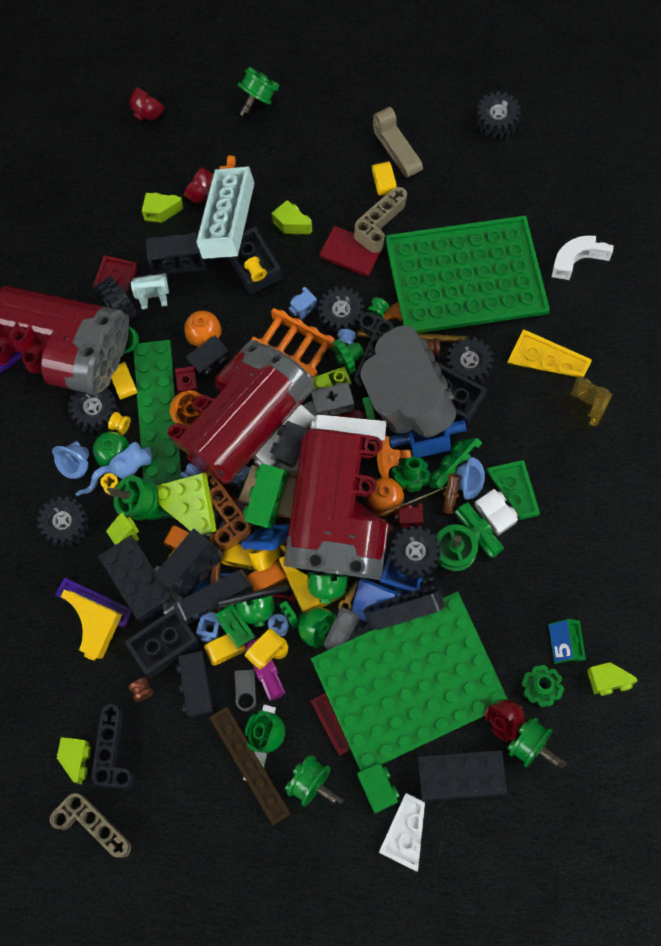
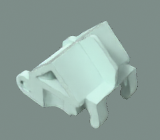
M166 273L133 278L131 281L134 298L139 299L142 309H148V298L158 296L161 305L167 306L166 294L169 293Z

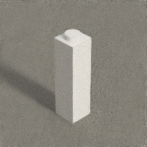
M300 405L284 423L290 421L306 428L310 424L311 419H314V416ZM277 431L253 457L254 463L260 467L261 463L272 466L276 462L270 459L272 453L269 452L273 442L277 443L278 441Z
M316 415L314 419H311L310 429H327L378 437L381 441H385L386 421Z

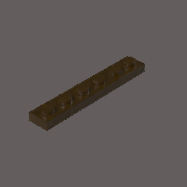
M228 707L209 717L272 825L274 826L291 815L256 754L247 746L246 742L248 741Z

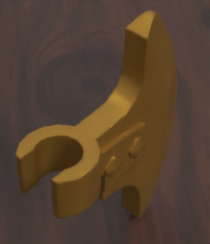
M358 579L354 581L346 597L340 601L339 609H341L343 603H347L349 605L347 612L351 610L353 605L352 597L355 595Z

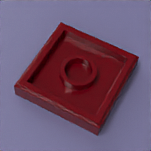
M104 255L93 288L95 289L97 284L111 276L128 297L131 290V281L135 278L139 267L138 263Z

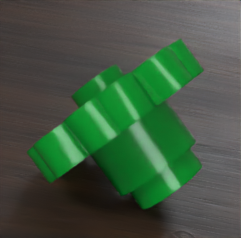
M340 339L333 341V351L341 368L345 367L349 376L356 373L355 362L361 360V357L364 355L360 344L357 342L346 346Z
M412 455L408 459H400L399 466H393L391 471L394 480L398 482L402 489L407 488L409 492L420 491L422 486H426L431 473L427 470L428 464L423 459L413 457Z
M545 665L535 666L532 672H527L524 675V680L521 683L522 687L525 688L523 695L530 704L537 702L540 708L551 707L554 701H558L564 691V687L560 684L562 677L555 669L548 670ZM539 684H544L546 689L541 688Z

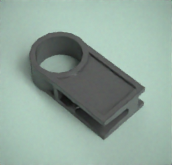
M235 671L236 705L241 711L250 712L255 708L257 702L255 671ZM245 694L251 695L254 699L252 706L247 709L239 705L240 697Z

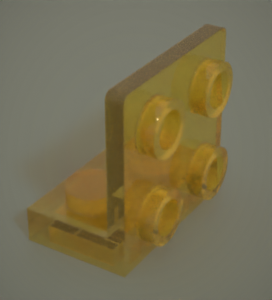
M579 377L571 392L572 396L593 406L589 414L592 417L589 424L596 427L613 394L606 388L597 387L588 379H581Z

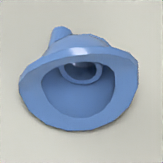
M77 441L65 447L56 446L53 448L52 453L55 464L64 476L78 479L85 474L88 467L86 460L89 456L87 448L80 447Z
M469 457L467 463H461L456 466L457 471L455 472V474L461 476L458 490L463 491L464 499L476 497L482 490L485 481V472L479 460Z

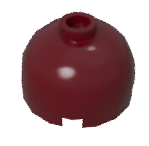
M137 87L130 97V107L135 112L133 115L141 121L143 119L154 120L158 118L165 108L160 102Z
M201 167L188 185L183 196L193 203H203L208 198L213 175L207 169Z
M503 699L491 704L485 710V719L487 722L490 720L494 726L490 729L498 738L508 742L509 740L517 739L521 735L519 730L526 722L523 708L519 704Z

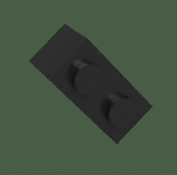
M214 335L187 355L186 359L190 367L194 366L196 374L202 380L205 377L211 376L218 367L226 365L230 359L229 350Z
M287 421L284 425L281 424L277 431L278 441L277 443L273 442L269 452L272 453L270 459L290 468L294 467L300 455L302 437L308 433L309 429Z

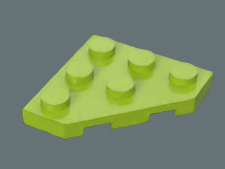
M206 473L156 486L159 505L190 531L194 528L202 535L216 532Z

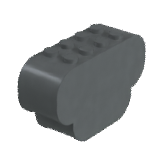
M409 326L396 327L379 338L375 346L376 355L364 363L361 369V378L373 407L381 418L386 421V425L392 432L406 433L414 429L417 434L430 437L446 430L454 422L456 408L452 400L455 398L450 388L448 389L445 377L441 375L442 371L437 361L434 362L435 356L432 350H427L429 346L424 337L420 339L417 332Z

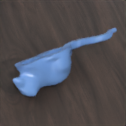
M137 442L132 443L126 450L116 455L108 466L97 469L92 475L90 486L84 490H79L76 495L79 496L92 492L97 486L98 478L104 473H112L118 478L123 479L126 476L135 474L142 465H150L152 461L150 448L141 449Z

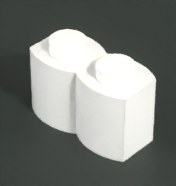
M493 489L477 500L474 506L479 514L488 522L492 531L498 536L516 524L518 515L514 508H509L506 505L504 495Z

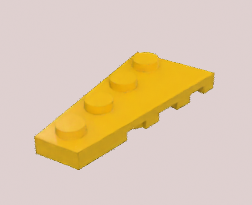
M523 329L507 364L584 378L592 360Z

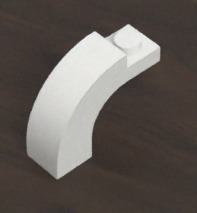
M582 236L569 241L557 254L552 277L570 280L573 264L582 258L609 261L613 252V245L595 243L596 236Z

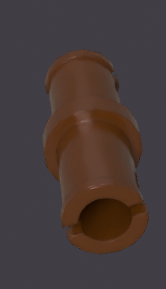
M454 473L448 475L447 488L443 494L445 499L442 512L446 514H454L456 498L459 497L458 487L461 476Z

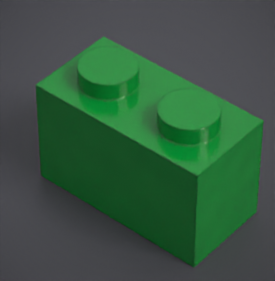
M378 763L357 773L374 814L398 803L396 798L400 796L396 787L389 784L388 778L391 777L386 766L382 767Z

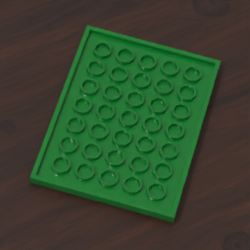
M526 216L385 235L403 326L412 327L417 333L546 315L550 312Z
M458 592L444 598L445 607L441 611L381 630L374 629L311 658L360 772L378 763L383 764L479 719L485 716V710L491 704L507 699Z

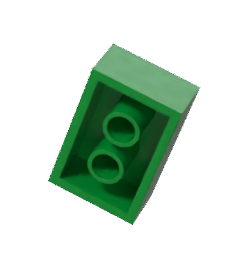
M261 463L260 467H257L254 476L257 478L255 486H251L249 492L251 500L249 505L245 506L243 512L244 521L266 528H274L290 475L289 471Z

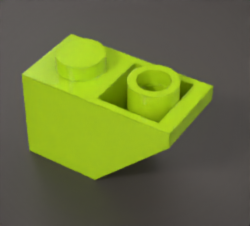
M146 193L142 208L144 220L162 223L183 210L181 197Z
M288 200L272 212L273 223L283 233L310 234L312 232L311 219L307 215L304 216L299 208Z
M342 367L313 377V391L318 388H330L337 383H348L350 386L351 380L346 368Z
M123 513L106 530L115 545L130 535L137 541L139 540L137 536L139 530L131 517L126 518Z
M612 663L593 666L587 670L594 694L600 693L601 696L612 694V690L619 688L621 691L632 689V685L637 682L635 676Z
M61 737L57 759L72 781L82 784V781L87 776L85 764L86 759L90 758L91 746H89V742L86 740Z

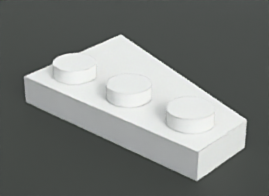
M405 794L379 853L418 872L425 802Z

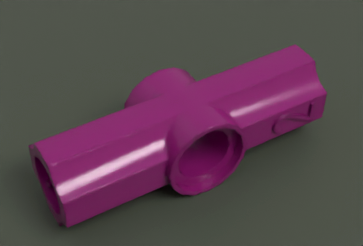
M258 639L252 640V641H250L248 644H246L245 646H246L247 650H249V648H250ZM272 659L261 670L253 665L257 677L262 682L270 701L286 694Z

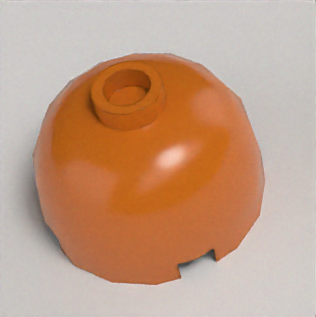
M197 311L191 314L184 326L188 342L198 347L214 335L219 338L222 333L220 322L214 314L208 311Z
M189 390L177 394L172 399L169 413L174 423H181L189 428L200 416L193 407L195 399L201 396L200 393Z
M378 478L375 480L377 488L372 494L366 496V503L372 513L377 516L388 517L393 515L395 511H399V508L384 515L382 514L403 505V489L392 478Z

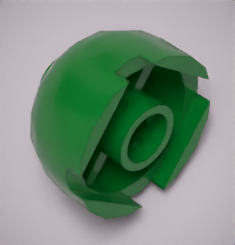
M117 432L103 433L93 443L92 453L94 460L100 467L108 466L110 461L116 455L126 450L130 444L123 435Z
M308 572L307 587L310 594L318 598L320 603L331 604V600L339 599L346 591L348 576L334 573L318 575V572Z
M273 595L234 604L240 617L246 624H253V628L264 626V621L269 620L275 610Z
M313 607L307 610L298 619L300 637L309 646L317 649L320 648L329 639L325 637L328 631L333 632L336 616L330 610L322 607Z
M260 710L257 715L253 714L245 730V736H248L249 743L246 742L247 746L252 751L259 753H270L277 750L285 736L283 721L276 714Z

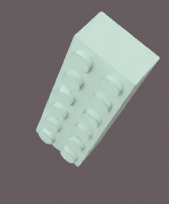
M249 167L215 170L197 238V245L203 259L238 256L254 187Z

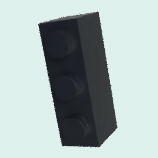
M201 651L178 656L179 662H176V669L182 678V682H179L180 693L184 694L185 702H182L183 713L187 714L190 719L214 714L205 655Z

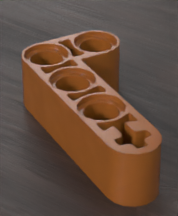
M209 471L203 473L207 474V480L211 482L213 487L212 489L209 487L212 505L226 523L215 533V540L220 549L229 550L250 535L251 529L249 523L244 521L245 517L217 478ZM217 495H223L220 501L214 500ZM232 509L235 511L231 516L225 515L227 510ZM238 525L246 526L243 531L236 530ZM223 536L230 537L227 542H220V539Z

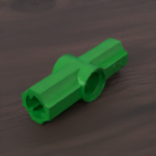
M469 503L463 504L455 511L454 514L461 523L475 534L478 544L490 559L504 550L503 545L492 533V528L484 518H480Z

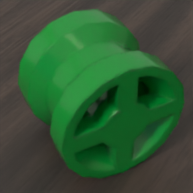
M375 297L372 299V305L368 307L366 312L383 318L384 312L388 310L389 305L383 299Z

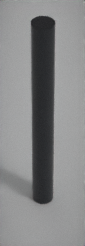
M286 583L216 600V606L221 608L290 590V586Z

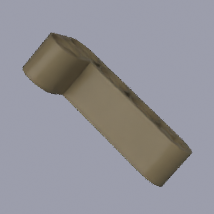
M388 107L374 114V132L403 175L408 178L422 171L423 165L419 157L396 126V115L393 109Z
M402 187L394 188L356 221L354 238L370 252L378 253L383 249L385 235L380 229L404 209L407 191Z
M74 793L69 795L50 816L51 825L60 830L70 828L78 820L114 857L125 858L131 852L130 842L86 797ZM80 798L81 806L74 810L72 806L73 801ZM90 813H94L96 817L92 824L87 822V816ZM61 814L66 816V821L63 825H59L57 822ZM108 827L110 835L108 838L103 839L101 831ZM115 840L119 844H124L122 846L124 851L117 852L118 847L111 842Z

